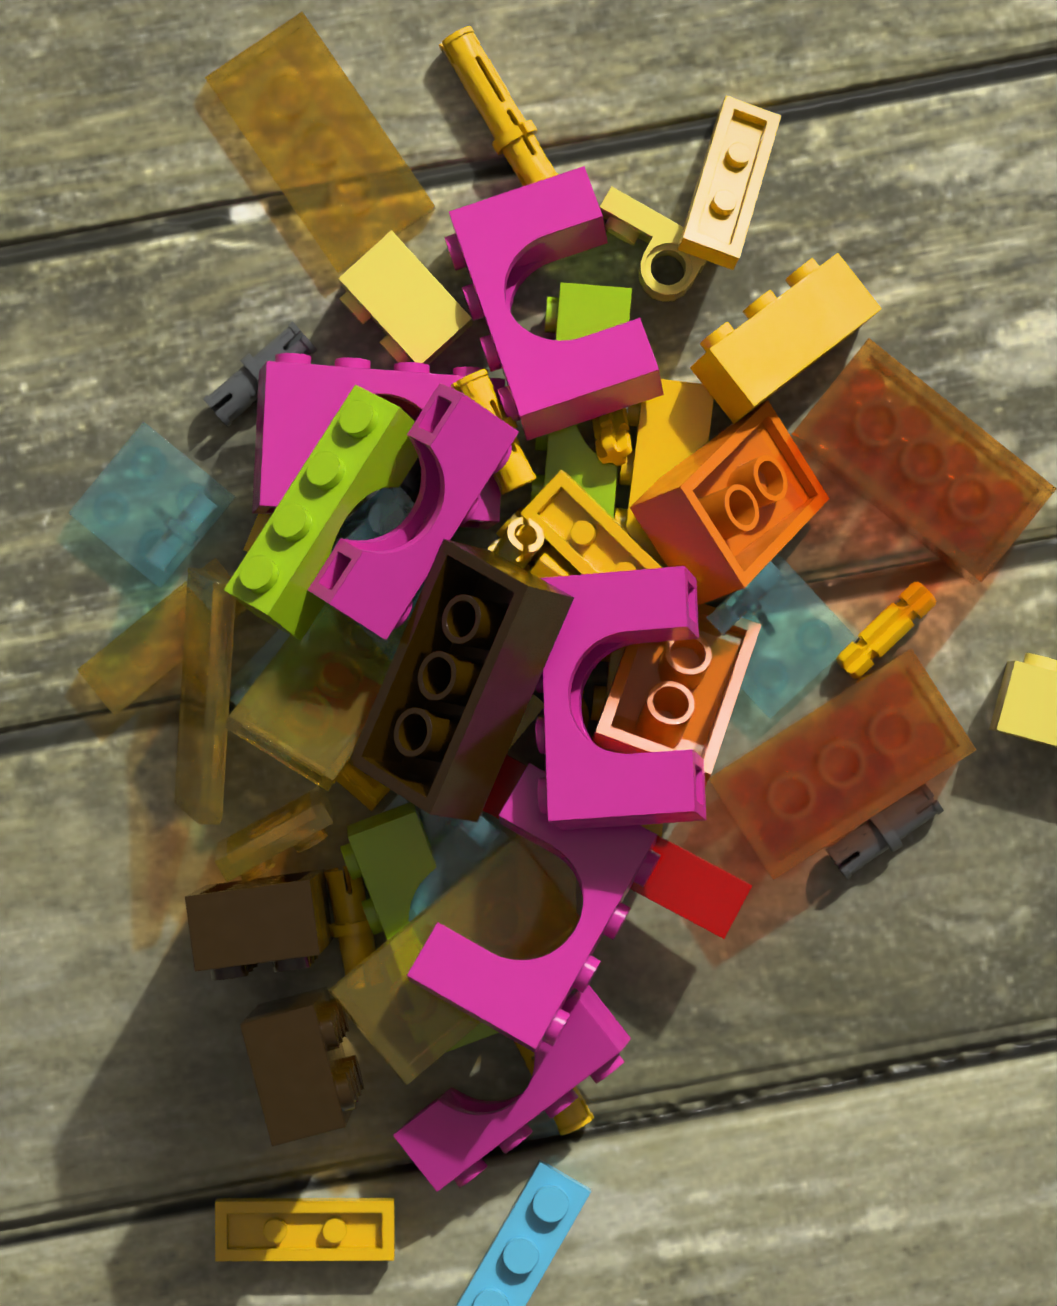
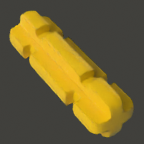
M623 408L592 419L594 436L597 439L595 441L598 459L603 464L613 463L616 466H621L626 463V456L632 452L631 438L628 432L627 409Z
M918 581L911 583L898 596L900 601L897 604L892 602L858 634L860 638L858 642H850L837 655V663L850 677L854 679L861 678L874 665L872 660L876 656L881 658L915 626L912 621L916 617L922 619L936 605L937 601L934 595L922 583Z

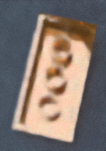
M870 338L860 347L790 434L796 444L972 585L981 583L1057 489Z
M911 648L896 654L712 772L708 782L767 875L774 880L976 751V748Z

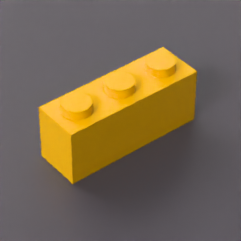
M839 253L835 254L821 266L817 264L814 258H811L785 279L791 287L789 290L777 298L770 289L743 310L744 315L748 318L745 323L734 330L729 322H726L700 343L706 353L690 369L733 424L856 332L882 309Z

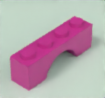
M439 383L407 433L416 449L421 465L420 491L411 512L401 524L383 536L369 540L340 538L308 588V591L387 640L392 630L401 626L409 616L413 605L412 599L428 577L443 539L451 540L458 527L465 524L473 516L479 503L478 496L491 475L501 470L508 461L512 451L511 444L519 431L464 393Z
M588 985L584 993L576 990L566 1000L562 1010L571 1014L554 1046L552 1047L543 1042L537 1053H534V1070L525 1091L505 1100L484 1101L467 1096L451 1087L409 1119L393 1134L394 1138L436 1192L452 1180L455 1181L459 1188L466 1185L488 1166L482 1157L498 1145L504 1153L509 1152L533 1132L527 1124L542 1111H545L550 1119L555 1117L579 1097L573 1090L576 1085L588 1076L597 1084L625 1062L618 1053L629 1043L631 1038L590 985Z

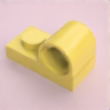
M611 186L600 205L603 218L607 220L605 230L632 245L635 244L638 238L649 244L643 254L639 267V282L643 290L653 299L662 302L674 301L684 296L691 288L697 275L703 270L707 261L677 250L684 227ZM661 256L674 257L681 263L684 269V277L673 285L661 284L654 279L651 273V264Z

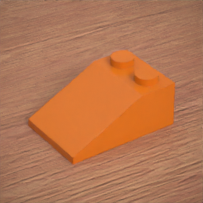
M767 400L738 422L731 424L660 477L629 508L666 566H685L696 578L697 605L699 606L744 589L830 498L772 405Z
M701 604L698 606L699 639L638 643L625 646L592 740L602 749L621 754L693 749L704 759L706 787L712 774L761 624L710 605Z

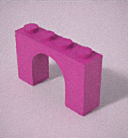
M585 166L449 211L455 233L444 238L455 271L467 268L472 284L462 287L469 312L473 321L481 318L485 319L490 335L479 339L490 372L502 369L508 386L497 389L501 404L507 418L511 416L515 421L520 420L527 441L664 395L659 368L640 318L581 338L558 341L545 339L530 333L518 324L511 315L512 303L517 290L535 270L553 261L608 243L603 215Z
M276 354L275 361H266L259 370L252 513L273 514L355 384L399 406L416 421L439 383L451 388V384L457 380L485 368L456 367L453 368V375L430 373V365L417 362H399L394 364V370L371 369V361L362 358L335 359V366L311 364V356L305 354ZM490 378L493 389L500 401L497 389L505 387V379ZM494 474L491 475L479 494V503L473 516L459 527L489 529L500 521L501 493L493 476Z
M685 566L540 578L574 597L536 686L538 693H544V717L537 718L535 728L539 753H546V777L539 778L537 788L538 804L543 815L548 814V822L561 830L707 820L704 759L693 749L633 754L607 751L598 747L591 739L584 725L581 709L583 690L589 675L596 665L611 652L631 644L699 639L696 578Z
M529 763L499 814L500 824L556 855L574 873L583 897L582 913L576 929L562 946L546 956L531 960H512L491 953L437 922L409 970L407 977L415 985L532 1052L537 1053L543 1042L553 1047L571 1016V1014L562 1010V1007L573 988L584 993L601 963L600 960L592 956L603 935L612 940L615 939L631 910L630 907L622 903L633 882L642 887L645 886L661 855L652 850L656 844L657 834L641 825L561 830L548 822V814L543 815L540 811L537 793L539 778L546 777V772Z

